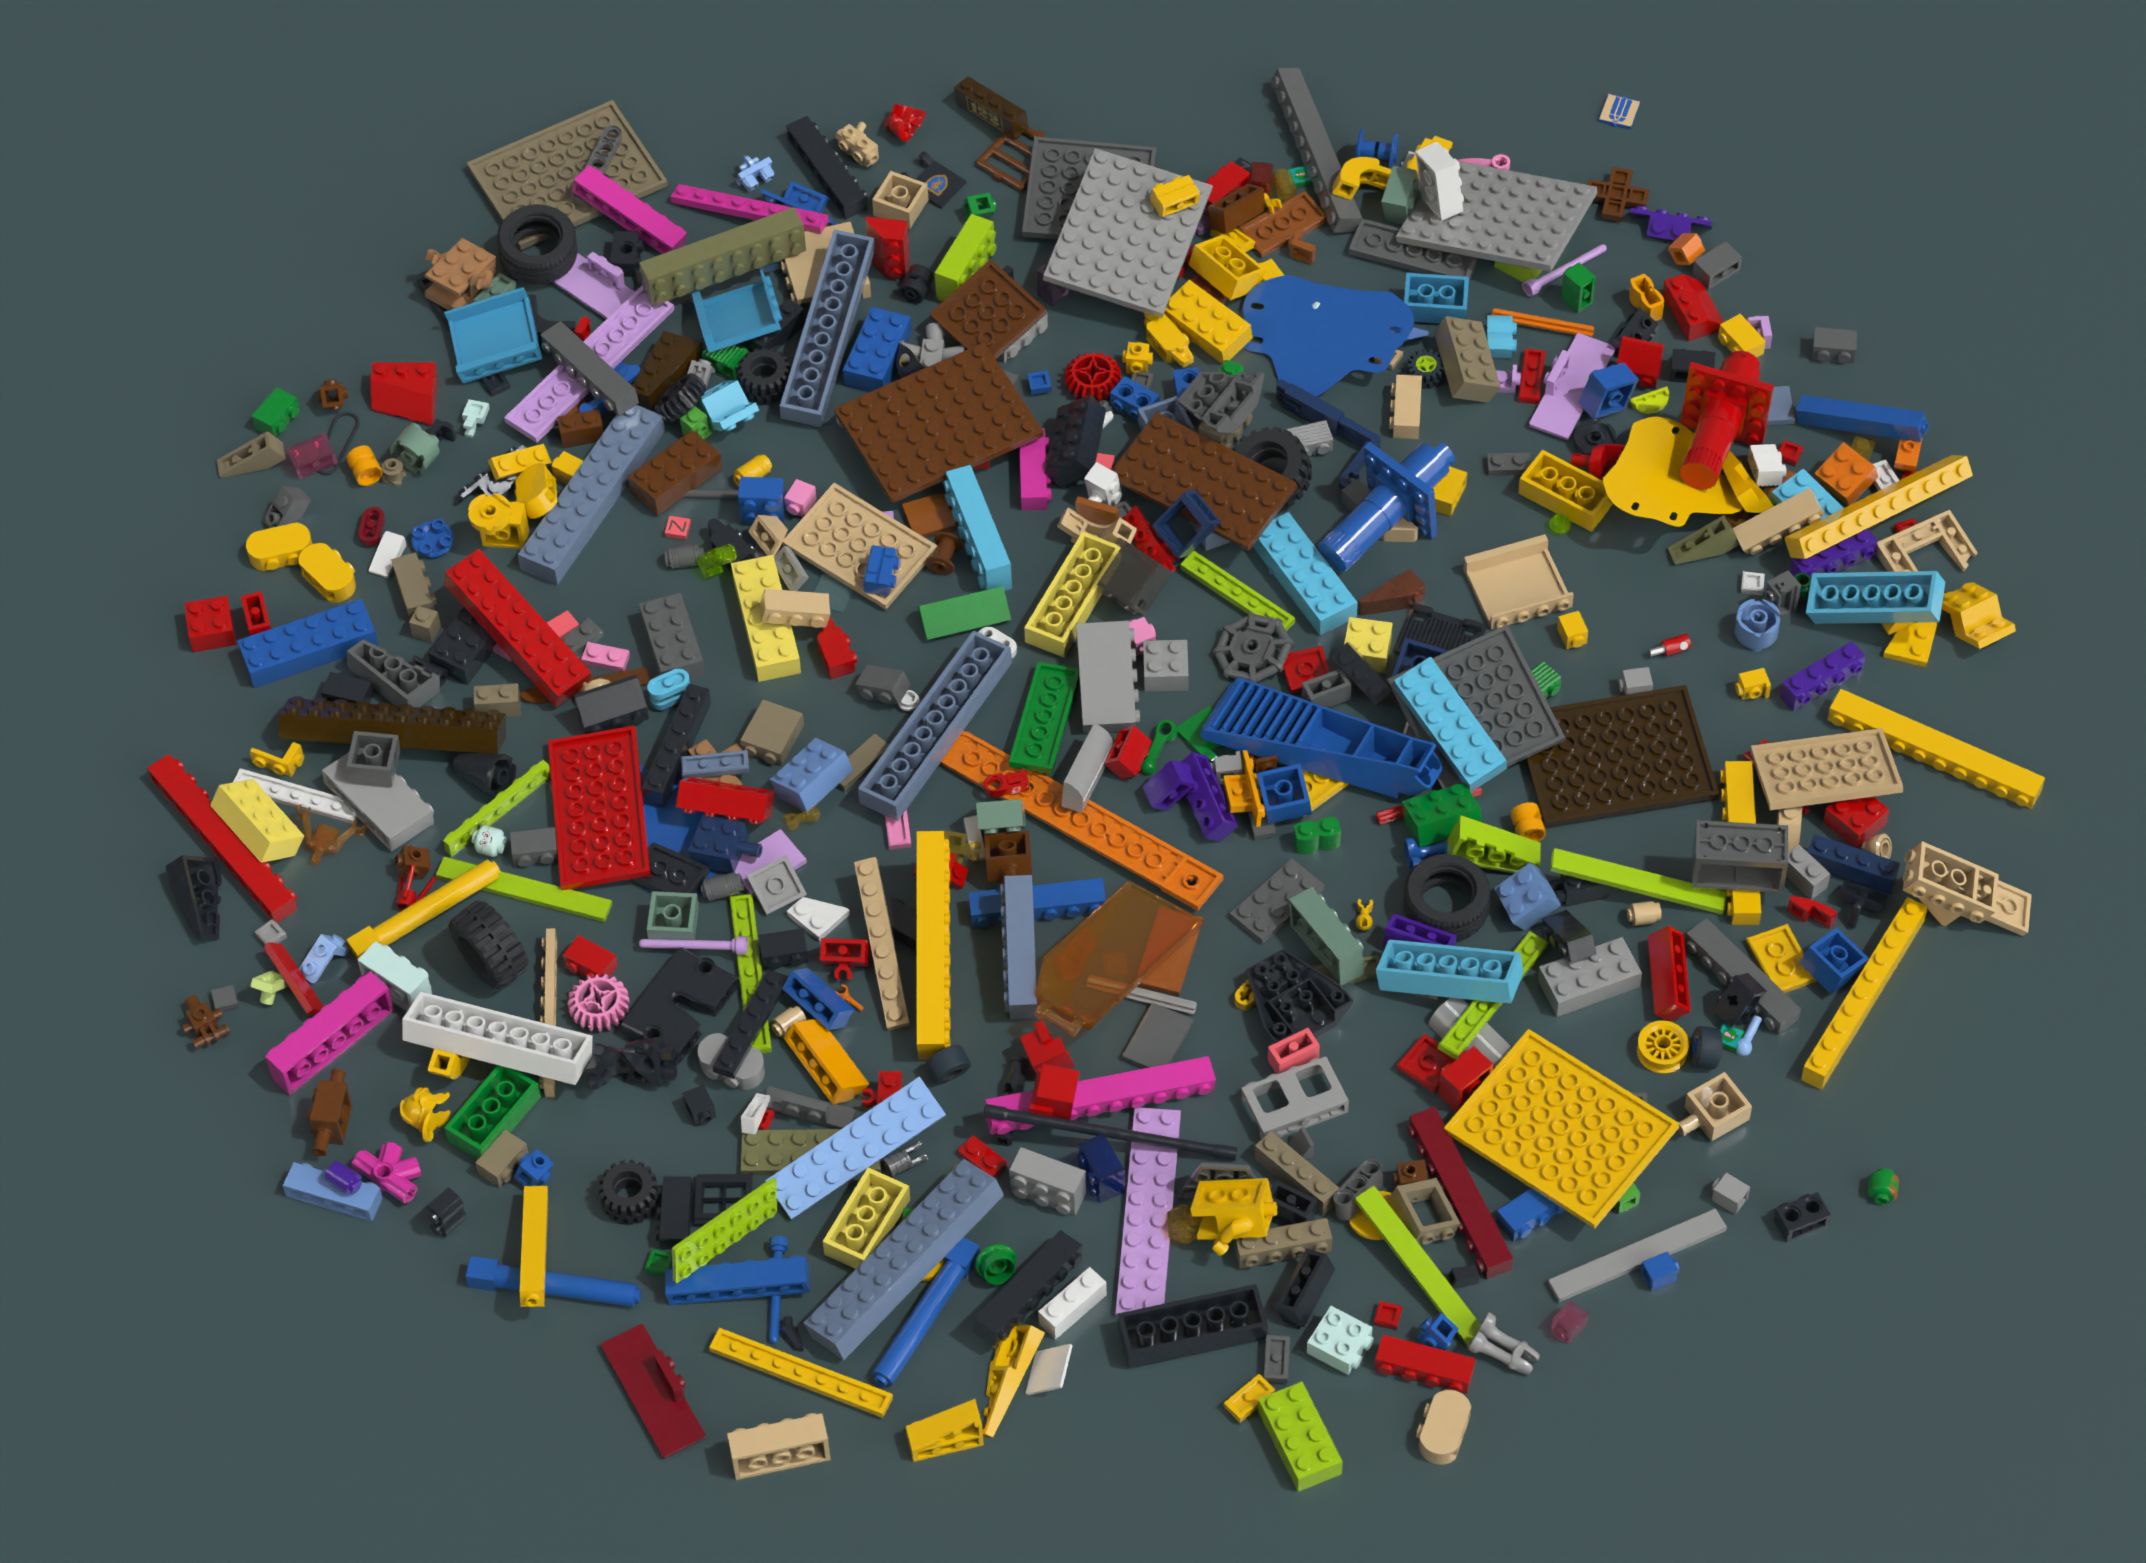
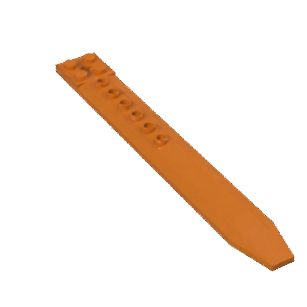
M966 731L961 733L940 762L942 766L983 789L984 780L990 775L998 773L1005 775L1022 771V769L1009 767L1010 755ZM1026 770L1029 780L1028 791L999 797L1003 800L1023 799L1025 812L1147 880L1161 888V891L1199 911L1223 881V874L1090 800L1083 813L1061 807L1063 785L1040 772ZM995 782L988 785V788L992 790L1000 787V784ZM1196 880V885L1190 886L1187 881L1192 882Z

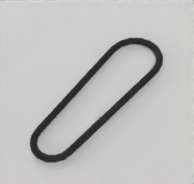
M343 412L334 418L316 465L319 473L328 475L337 469L359 427V418L354 413ZM344 415L353 416L356 419V426L334 468L328 472L321 471L319 466L337 419Z

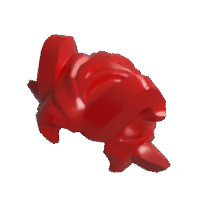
M899 103L892 105L891 114L885 120L884 126L888 131L891 130L896 134L898 139L908 141L921 126L926 112L921 109L910 108L905 104L903 106Z

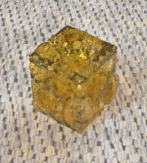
M1183 1203L1167 1212L1168 1235L1170 1238L1182 1244L1191 1243L1197 1238L1201 1216L1192 1217L1191 1206Z

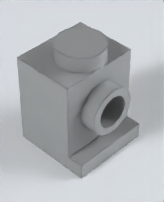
M1236 751V755L1214 757V762L1210 763L1219 784H1223V776L1243 775L1240 751Z

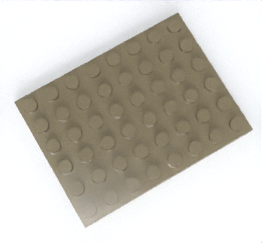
M613 100L467 162V168L502 221L516 209L533 204L548 205L559 209L570 218L574 227L603 215L602 212L590 204L586 206L577 205L573 199L572 188L574 179L585 169L604 129L610 125L618 126L621 129L622 141L605 176L617 182L626 191L633 193L638 199L668 186L666 178ZM610 133L607 136L609 138H616L618 134ZM602 148L600 150L602 153L611 151L609 148ZM595 163L592 166L594 168H601L603 164ZM546 233L530 234L522 238L517 245L520 250H523L552 236Z

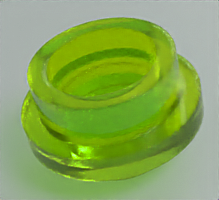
M1564 514L1554 515L1549 522V528L1555 534H1565L1571 527L1570 520Z

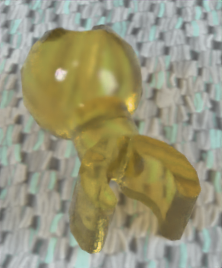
M814 806L808 812L803 811V813L798 815L793 813L785 815L789 830L796 829L799 823L804 821L809 823L816 822L820 817V810Z

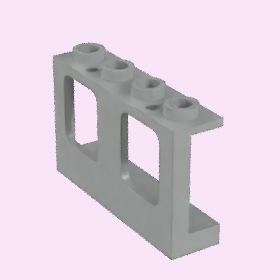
M1327 1057L1312 1059L1307 1064L1299 1067L1293 1066L1285 1072L1271 1074L1266 1079L1250 1082L1241 1088L1242 1102H1247L1260 1128L1261 1140L1270 1131L1280 1138L1299 1131L1302 1127L1307 1128L1348 1112L1349 1100ZM1323 1072L1331 1089L1313 1097H1307L1299 1081ZM1281 1088L1289 1103L1288 1106L1265 1113L1256 1097Z

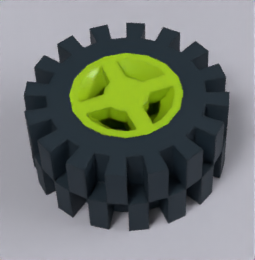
M1423 349L1422 353L1417 350L1416 355L1412 353L1407 362V375L1422 376V389H1426V386L1432 389L1433 384L1437 387L1439 382L1442 383L1445 375L1440 353L1436 352L1433 354L1434 350L1431 349L1429 352Z

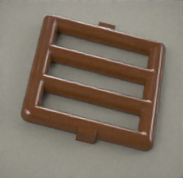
M1029 127L1024 132L1025 135L1034 139V136L1045 137V133L1039 129L1035 131ZM1003 133L976 160L975 164L992 174L993 179L996 181H1004L1017 190L1024 191L1028 187L1030 167L999 150V148L1004 143H1007L1031 158L1033 149ZM993 155L1027 176L1020 182L986 161Z

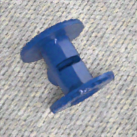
M1360 129L1355 158L1371 157L1378 159L1379 162H1389V169L1392 170L1397 161L1399 135L1394 133L1392 143L1364 140L1365 130Z

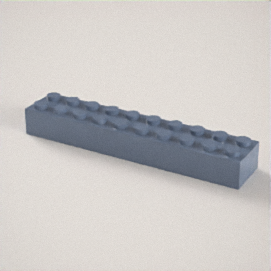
M833 230L781 400V419L822 428L875 252L874 238Z
M635 405L622 415L614 417L557 498L556 505L545 515L519 552L518 558L521 570L558 585L629 484L628 475L641 467L664 434L665 427L662 415Z
M974 630L859 786L860 804L899 821L1012 664L1011 647Z
M963 1159L804 1322L812 1339L845 1360L1004 1196L996 1178Z

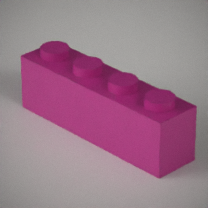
M1045 428L1042 429L1044 431L1043 437L1020 447L1022 511L1047 510V501H1051V488H1047V484H1051V478L1045 474L1048 458L1045 450L1050 448L1049 437H1045Z

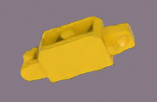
M1144 313L1146 318L1144 325L1147 330L1146 341L1166 363L1176 361L1183 368L1192 364L1194 356L1188 348L1189 339L1185 333L1179 331L1174 320H1170L1166 314L1160 318Z

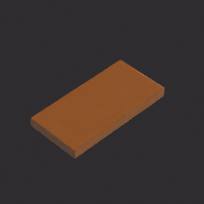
M1304 191L1283 202L1282 208L1274 207V213L1267 211L1238 227V230L1255 241L1253 250L1262 259L1287 245L1291 236H1295L1298 230L1302 231L1303 236L1327 223V216Z
M1160 907L1135 981V986L1179 996L1204 922V917Z

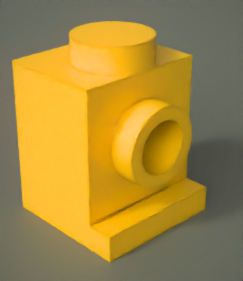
M1761 668L1739 673L1735 689L1737 695L1742 697V700L1755 699L1762 695L1766 699L1769 698L1771 684L1765 669Z

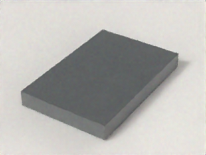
M1152 1002L1123 1053L1122 1060L1143 1069L1172 1063L1193 1025V1019Z

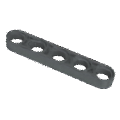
M610 125L604 129L586 167L588 165L592 166L595 163L603 164L601 168L594 169H598L605 175L622 141V131L618 126ZM610 133L618 134L616 138H609L607 135ZM602 148H609L611 150L608 153L600 152ZM573 193V199L577 205L586 206L589 204Z

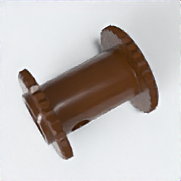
M939 532L934 536V543L938 546L935 555L927 557L925 564L930 571L936 574L950 575L955 569L954 564L951 562L953 553L960 551L963 543L958 536L952 533Z

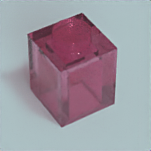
M1570 1300L1552 1319L1551 1331L1556 1338L1570 1344L1587 1326L1589 1314Z

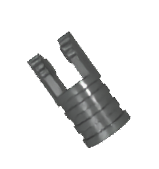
M917 1141L896 1152L894 1155L882 1159L883 1166L891 1178L928 1160L926 1154L920 1155L912 1161L908 1155L909 1152L919 1149L922 1146L921 1143Z

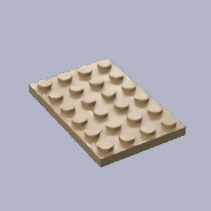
M836 483L830 486L782 543V546L790 547L794 554L885 610L923 568L926 558L934 555L937 550L936 544ZM872 545L882 546L883 548H895L897 550V557L901 558L900 568L894 572V575L897 576L896 586L891 588L889 596L864 592L863 581Z
M1882 728L1751 746V755L1770 810L1903 793V784Z

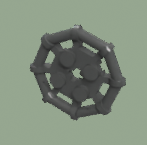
M1250 612L1248 616L1223 626V632L1218 644L1213 649V656L1218 660L1224 672L1223 676L1227 679L1241 677L1257 683L1276 672L1284 670L1283 665L1290 649L1294 647V641L1290 639L1280 618L1274 619ZM1256 623H1257V624H1261V625H1266L1267 627H1266V628H1263V627L1256 626ZM1249 625L1248 627H1246L1247 630L1241 632L1240 630L1237 632V630ZM1277 631L1280 639L1274 640L1271 634ZM1233 637L1230 646H1226L1229 638ZM1256 644L1257 648L1250 651L1248 647ZM1281 648L1277 659L1272 657L1275 649ZM1232 654L1234 660L1229 664L1225 656ZM1267 663H1269V664L1271 665V666H1269V667H1267V668H1265V669H1262V670H1260V671H1258V672L1256 671V668H1258V669L1264 668ZM1239 666L1249 668L1250 673L1238 671L1237 669Z

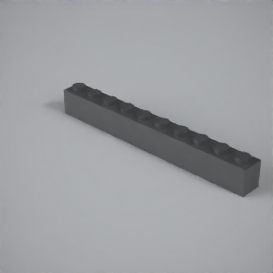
M1277 68L1275 75L1271 79V86L1277 95V101L1281 105L1283 115L1289 124L1290 132L1296 141V147L1301 153L1302 161L1306 165L1308 176L1312 180L1315 193L1318 195L1321 207L1327 216V222L1330 224L1333 233L1356 232L1362 220L1354 197L1349 200L1332 194L1333 183L1341 171V166L1300 68Z

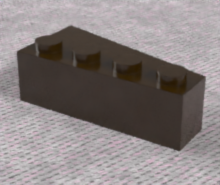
M663 331L632 385L636 390L639 401L636 405L652 411L656 401L664 391L685 374H688L691 361L699 362V359H702V342Z

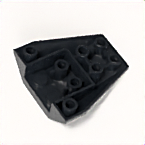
M1284 948L1246 969L1264 1031L1274 1044L1306 1028H1309L1316 1038L1335 1027L1354 1003V1000L1341 984Z

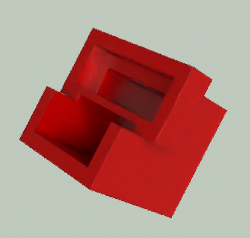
M1043 1020L1034 1023L1036 1030L1020 1037L1036 1073L1038 1068L1042 1069L1043 1064L1067 1069L1075 1067L1071 1055L1065 1049L1061 1038L1057 1037L1054 1039Z
M1043 1064L1042 1069L1038 1068L1029 1113L1071 1120L1080 1071Z

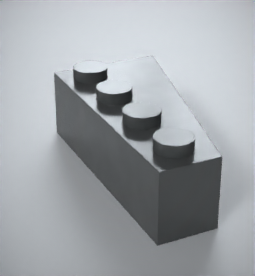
M361 640L347 650L348 668L360 678L371 681L373 689L395 706L410 704L412 707H421L440 693L439 675L435 673L429 674L418 665L412 666L399 656L393 657L387 654L386 650L368 641Z

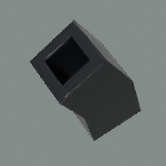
M1475 1264L1452 1268L1447 1275L1452 1288L1478 1284L1480 1277Z

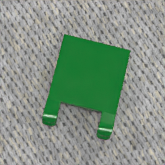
M1208 706L1178 725L1177 729L1178 734L1198 754L1207 756L1209 762L1213 763L1214 757H1217V755L1212 750L1220 745L1206 741L1200 735L1203 725L1213 712V709Z

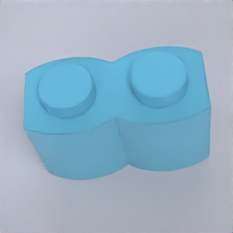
M1487 315L1486 338L1492 358H1512V352H1516L1517 339H1513V335H1516L1517 322H1513V316Z

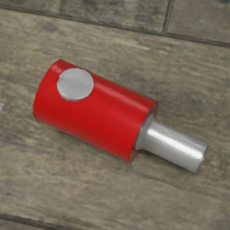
M1685 633L1661 641L1660 646L1649 649L1648 654L1652 657L1663 653L1667 657L1691 649V642Z

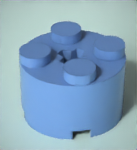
M1755 599L1745 601L1739 607L1736 616L1734 635L1737 640L1755 652L1771 646L1777 640L1779 633V609L1772 602L1764 599L1762 601H1755Z

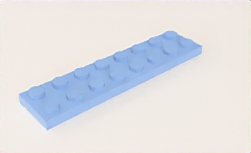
M918 1077L765 1180V1182L772 1177L777 1180V1200L789 1218L793 1220L867 1170L868 1167L870 1168L945 1117L946 1114L921 1078Z

